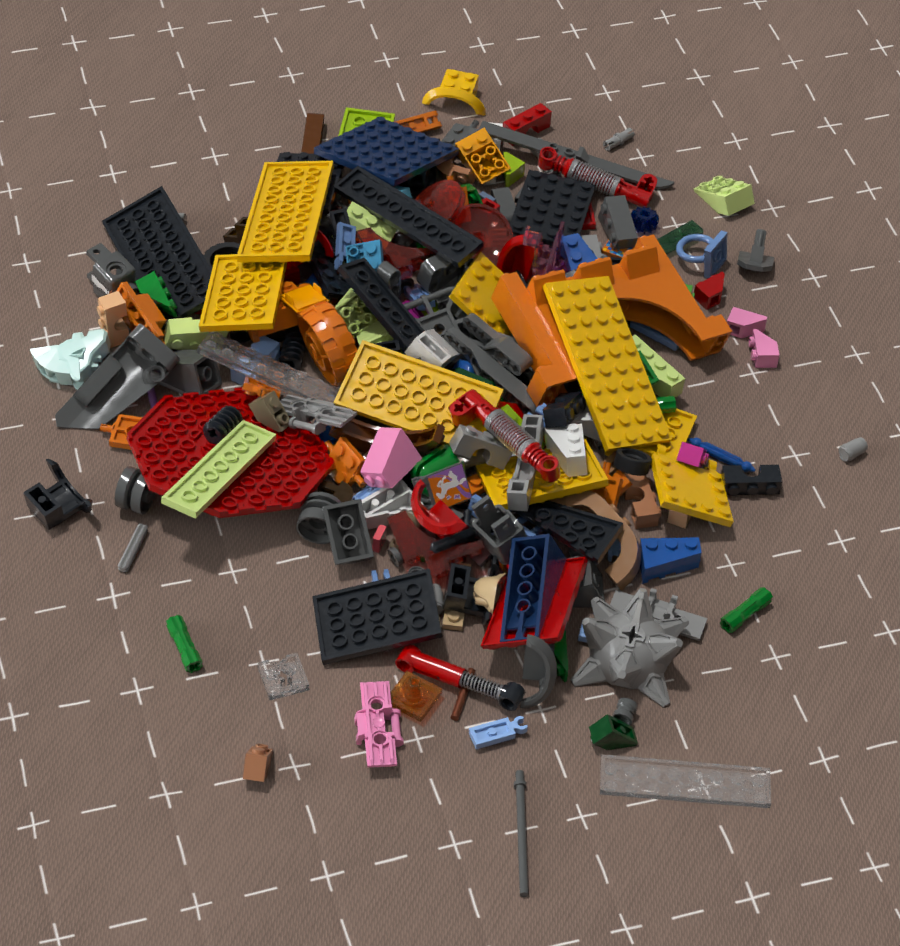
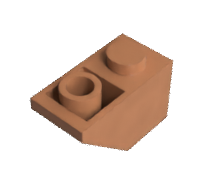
M255 744V746H252L246 753L243 779L264 782L268 776L273 749L268 748V745Z

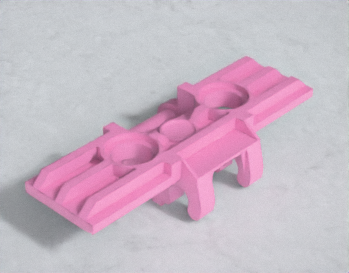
M389 681L360 682L362 709L356 712L354 720L355 725L358 727L356 735L357 745H361L362 740L365 739L367 768L397 766L396 747L402 746L404 740L401 737L399 718L401 717V711L399 709H392ZM373 703H380L383 707L373 709L371 705ZM385 720H391L392 732L385 731Z

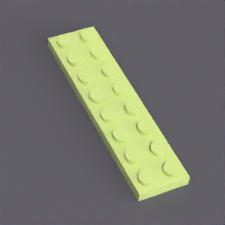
M242 420L162 496L161 503L196 519L276 440V434Z

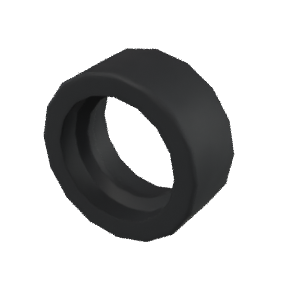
M619 448L617 449L613 465L618 470L627 474L644 476L649 473L652 458L645 452L637 449Z

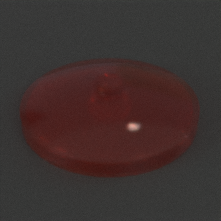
M442 180L422 191L415 201L454 223L464 207L466 195L458 182Z
M475 203L456 209L447 218L448 221L483 241L484 247L471 258H475L482 252L497 266L502 248L513 238L511 226L501 212L491 206Z

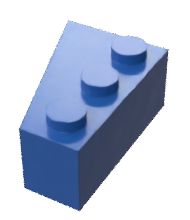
M578 233L561 237L560 249L567 272L574 269L577 270L578 265L583 262L588 263L598 259Z
M699 537L640 539L642 584L648 583V580L653 578H665V575L675 572L678 574L699 568L702 553Z

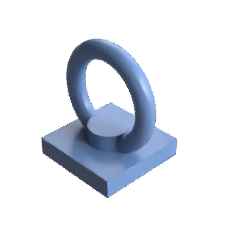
M721 230L714 239L704 234L687 235L677 243L676 252L681 259L687 262L704 263V277L710 278L727 260L728 232ZM691 241H703L709 244L704 250L703 256H691L685 253L683 250L684 245Z

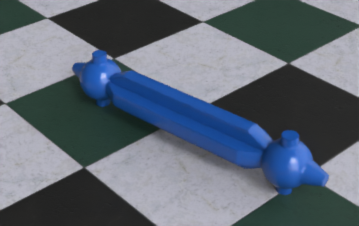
M688 438L692 445L707 449V454L724 463L741 465L744 472L756 471L749 461L744 462L740 457L708 442H702L700 438Z

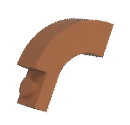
M454 157L436 166L445 181H447L446 176L454 175L455 185L458 181L464 184H473L476 179L471 169L454 165Z

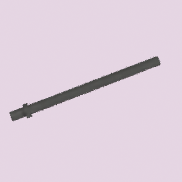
M517 770L515 772L516 781H514V789H516L519 890L521 897H527L528 868L524 790L526 789V781H524V771Z

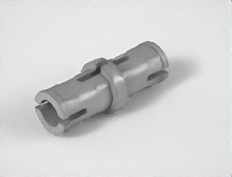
M627 128L604 141L603 147L609 144L605 150L610 151L618 145H623L625 141L633 138L635 134L634 132L628 134L632 129Z

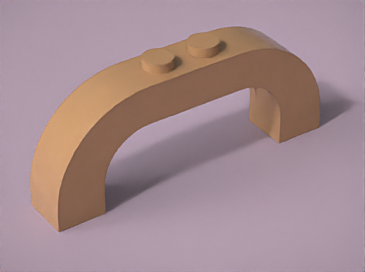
M589 490L579 494L551 499L550 501L623 523V530L617 537V540L621 543L620 555L613 564L605 569L608 577L620 590H623L637 575L642 557L639 542L630 528L632 526L626 517L621 518L618 515L620 512L614 504L609 505L601 496Z

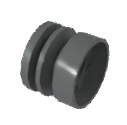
M310 493L301 508L296 529L299 535L312 543H329L322 506L342 502L329 493Z

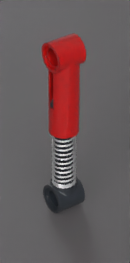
M414 645L404 646L395 661L397 668L405 673H412L414 671L458 688L464 686V688L474 690V692L477 691L488 697H494V699L498 700L500 706L508 711H515L526 693L525 689L516 682H509L507 685H500L498 683L496 685V682H490L489 679L486 681V678L473 676L472 673L469 675L465 668L424 654Z

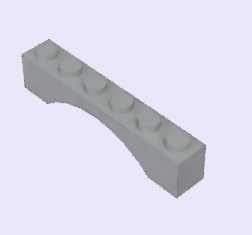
M524 414L521 427L542 446L544 436L543 415ZM519 458L517 459L513 477L509 480L508 510L528 511L536 469Z

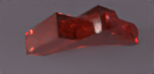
M371 227L356 231L355 244L379 239L382 241L383 261H388L401 272V280L412 277V272L420 270L421 264L426 259L437 255L427 248H410L391 243L376 234Z
M406 510L387 517L388 525L404 564H416L423 557L427 569L430 568L432 579L436 577L437 580L447 577L450 569L449 563L459 564L464 561V557H477L482 554L481 551L485 548L482 540L473 543L460 544L434 554L433 551H430L429 547H431L432 542L437 540L422 532L411 521Z

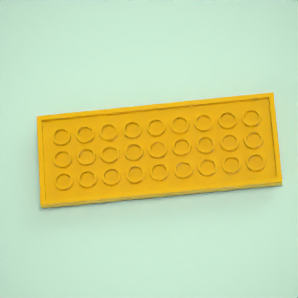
M333 161L264 162L237 253V262L286 263L311 260L334 169Z
M609 276L545 283L542 286L605 452L617 451L619 448H638L669 443L672 440L671 434Z

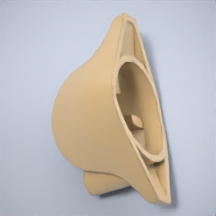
M506 573L492 577H483L475 582L473 596L476 605L484 606L493 614L506 579Z

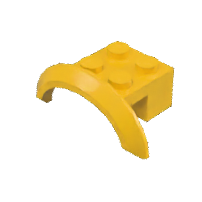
M447 69L440 87L428 91L422 100V104L430 105L437 98H455L468 103L475 110L476 114L486 115L483 103L476 97L479 75Z

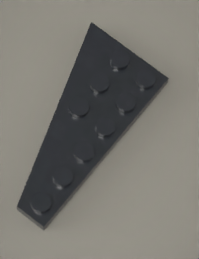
M549 500L530 504L528 511L512 510L597 565H599L623 530L622 522Z

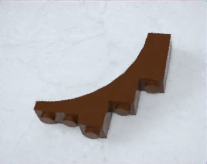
M352 419L341 428L332 426L329 436L337 440L340 437H346L357 450L366 453L370 450L380 427ZM440 424L423 430H403L421 457L433 451L437 445H441L445 438L443 434L445 427Z

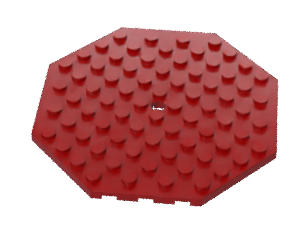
M242 387L234 388V391L224 392L223 389L210 390L208 394L201 395L198 392L183 393L182 397L164 395L127 433V442L148 489L159 495H164L217 445L210 443L205 438L203 426L223 407H235L242 414L243 420L275 433L276 440L203 511L217 518L300 508L307 500L309 494L315 491L334 468L335 461L329 456L328 449L324 441L320 440L319 435L313 434L311 431L299 428L291 429L290 427H287L282 432H277L258 422L248 404L260 396L258 394L256 396L246 394Z

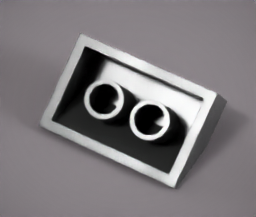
M361 499L322 506L335 565L352 564L372 559L374 554Z

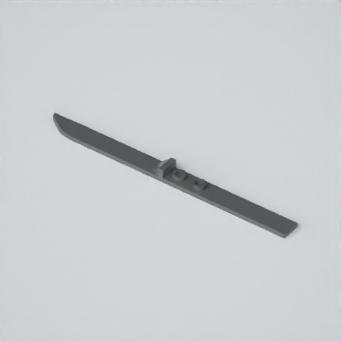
M482 121L479 128L480 130L485 127L492 138L539 153L544 147H552L559 154L558 156L562 155V158L566 157V160L568 158H576L586 163V165L589 164V166L592 165V167H597V169L600 168V170L638 184L640 178L647 174L588 155L585 148L581 146L576 151L486 121ZM655 176L657 178L656 190L670 188L674 185L673 181Z

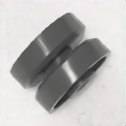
M132 466L124 469L117 483L115 505L125 510L131 508L133 512L143 515L150 509L156 493L148 489L140 469Z

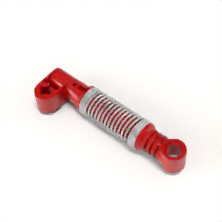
M544 147L540 151L538 166L542 170L548 171L554 168V171L558 170L559 173L562 171L561 174L565 178L586 181L593 185L596 184L595 191L598 189V192L606 193V195L609 193V196L625 195L628 202L645 209L654 195L657 178L652 174H644L637 186L625 182L623 178L600 170V168L592 167V165H586V163L576 158H568L566 160V157L558 156L559 154L552 147Z
M471 389L450 405L449 409L454 425L459 426L461 424L466 426L476 418H479L483 422V426L493 436L511 450L521 461L529 463L541 474V478L544 481L551 483L560 478L558 459L542 450L541 444L534 437L527 433L503 410L498 407L495 408L476 390Z

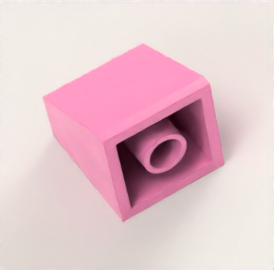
M380 427L363 464L361 474L364 477V482L370 487L392 489L422 457L402 428Z

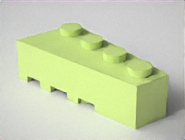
M633 335L637 350L642 352L660 380L652 385L654 393L660 397H677L682 394L685 378L637 335Z

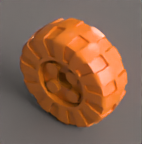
M321 301L309 306L297 315L298 326L304 343L324 378L333 387L342 385L348 372L347 369L350 368L358 349L351 332L348 331L344 319L338 314L336 308L328 301Z

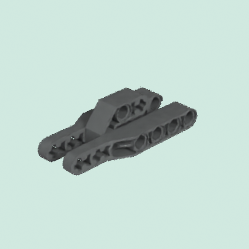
M470 313L463 318V325L485 344L483 348H480L455 327L445 332L444 337L446 341L470 361L476 375L488 379L497 387L504 389L502 397L506 402L516 403L523 414L530 412L533 415H538L535 412L536 406L526 391L527 386L513 375L519 376L523 373L530 381L535 373L531 367L533 365L532 357L518 345L514 337L495 331L474 313ZM564 383L565 389L567 391L569 389V383Z

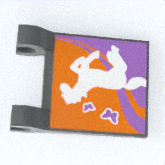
M462 462L428 475L411 479L413 487H415L420 479L427 485L426 488L431 501L430 505H425L428 510L440 499L448 507H451L472 497Z

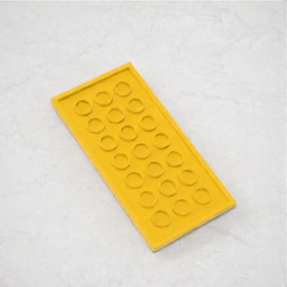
M362 340L333 403L335 406L352 409L363 417L394 428H402L405 431L423 430L440 424L445 427L443 433L445 438L442 445H450L449 442L458 428L452 422L450 405L467 391L474 389L497 408L504 389ZM479 418L468 424L478 431H487ZM478 450L473 453V456L477 455Z

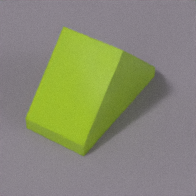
M503 152V157L511 167L509 171L504 173L505 187H510L524 176L525 162L508 152Z

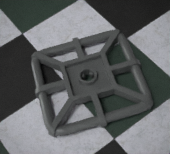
M454 286L444 288L429 295H421L419 299L403 304L407 310L423 305L428 315L415 318L425 331L431 329L436 331V327L444 329L439 334L444 340H446L444 337L445 332L452 327L459 330L458 326L463 325V318H465L454 319L450 311L454 303L451 299H449L446 308L437 312H433L429 303L451 294L455 288ZM469 338L480 348H483L485 346V344L482 341L479 342L477 340ZM461 355L456 357L451 363L454 365L460 359L466 361L468 359Z

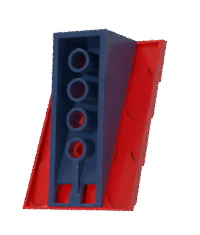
M550 534L512 538L508 575L480 646L483 649L495 650L501 647L514 648L526 645L527 634L537 636L548 644L559 642L563 638L566 623L569 621L574 599L577 597L580 582L583 580L588 559L586 557L567 559Z

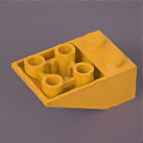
M485 127L455 143V147L459 148L458 158L466 168L472 170L475 178L481 185L511 169Z

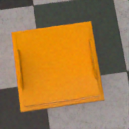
M313 283V287L309 284L280 296V299L297 314L315 303L321 301L329 302L323 296L321 288L316 283Z

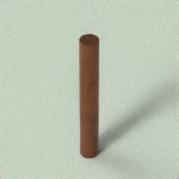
M468 668L467 672H469V675L472 673L474 676L476 670ZM464 686L460 689L450 717L454 721H458L469 691Z

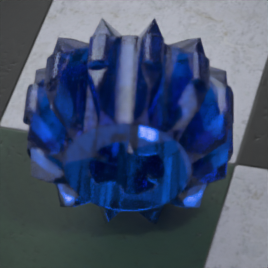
M645 206L632 210L631 216L637 233L643 232L645 235L646 232L652 233L653 230H656L659 223V215H657L656 210H652L651 207L645 208Z

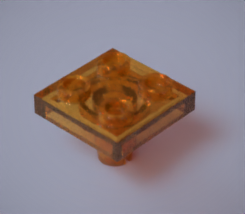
M406 671L390 692L392 708L399 709L402 713L421 722L442 694V688Z

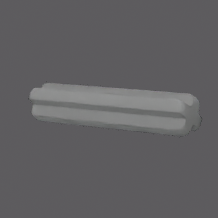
M141 523L137 525L118 564L119 571L127 572L148 532L147 525Z

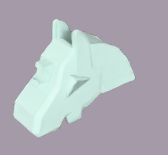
M97 329L88 331L87 336H84L82 332L73 333L72 339H68L60 345L30 349L36 367L49 381L60 383L61 385H73L78 390L99 367L98 363H102V359L110 352L111 343L107 331Z

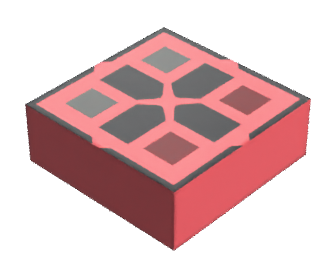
M381 524L378 526L373 536V551L380 553L386 540L387 526Z

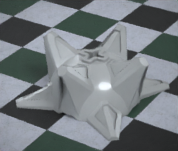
M640 588L622 612L599 597L593 598L591 605L594 618H585L582 622L590 657L570 679L574 687L608 682L611 685L628 689H638L662 707L669 705L670 699L664 673L682 647L683 642L677 637L688 626L689 621L687 618L653 619L648 593L644 588Z

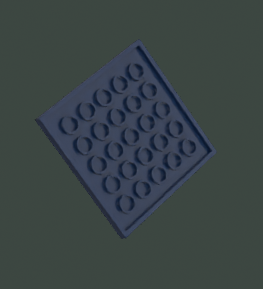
M377 117L370 122H366L314 147V154L352 170L359 166L395 187L457 156L459 148L452 146L450 143L441 142L437 138L426 136L424 133L416 132L409 127H403L397 122L388 121L384 117Z

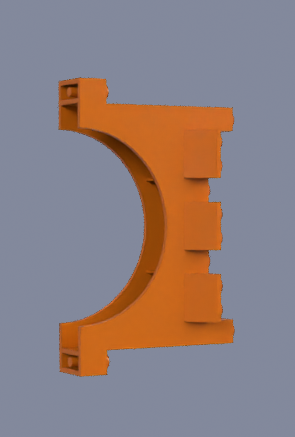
M654 234L641 236L637 240L635 248L627 250L623 254L619 264L612 265L610 257L598 258L588 263L583 262L578 265L572 277L566 278L563 269L559 271L554 270L548 274L532 277L527 289L517 272L505 273L500 276L491 297L518 345L533 359L531 367L535 373L526 391L536 408L543 403L546 405L554 403L555 398L560 393H567L564 383L578 380L542 286L545 283L609 276L625 319L647 325L661 332L677 344L690 361L719 353L732 330L722 314L705 317Z

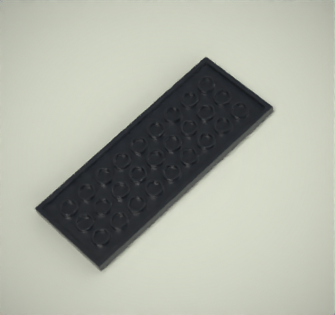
M162 186L102 220L117 250L136 269V281L155 271L158 277L162 276L166 286L164 288H168L172 296L169 299H173L177 306L175 312L178 317L175 318L161 311L166 319L161 330L165 329L168 319L188 318L203 309L212 269Z

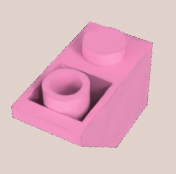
M736 307L732 308L727 319V324L732 330L730 335L739 338L752 336L753 329L764 332L767 322L766 316Z
M753 329L748 343L749 347H752L751 360H754L755 368H777L779 360L777 342L761 331Z

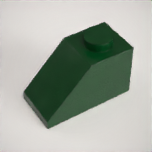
M608 714L589 726L592 743L605 750L638 745L634 728Z

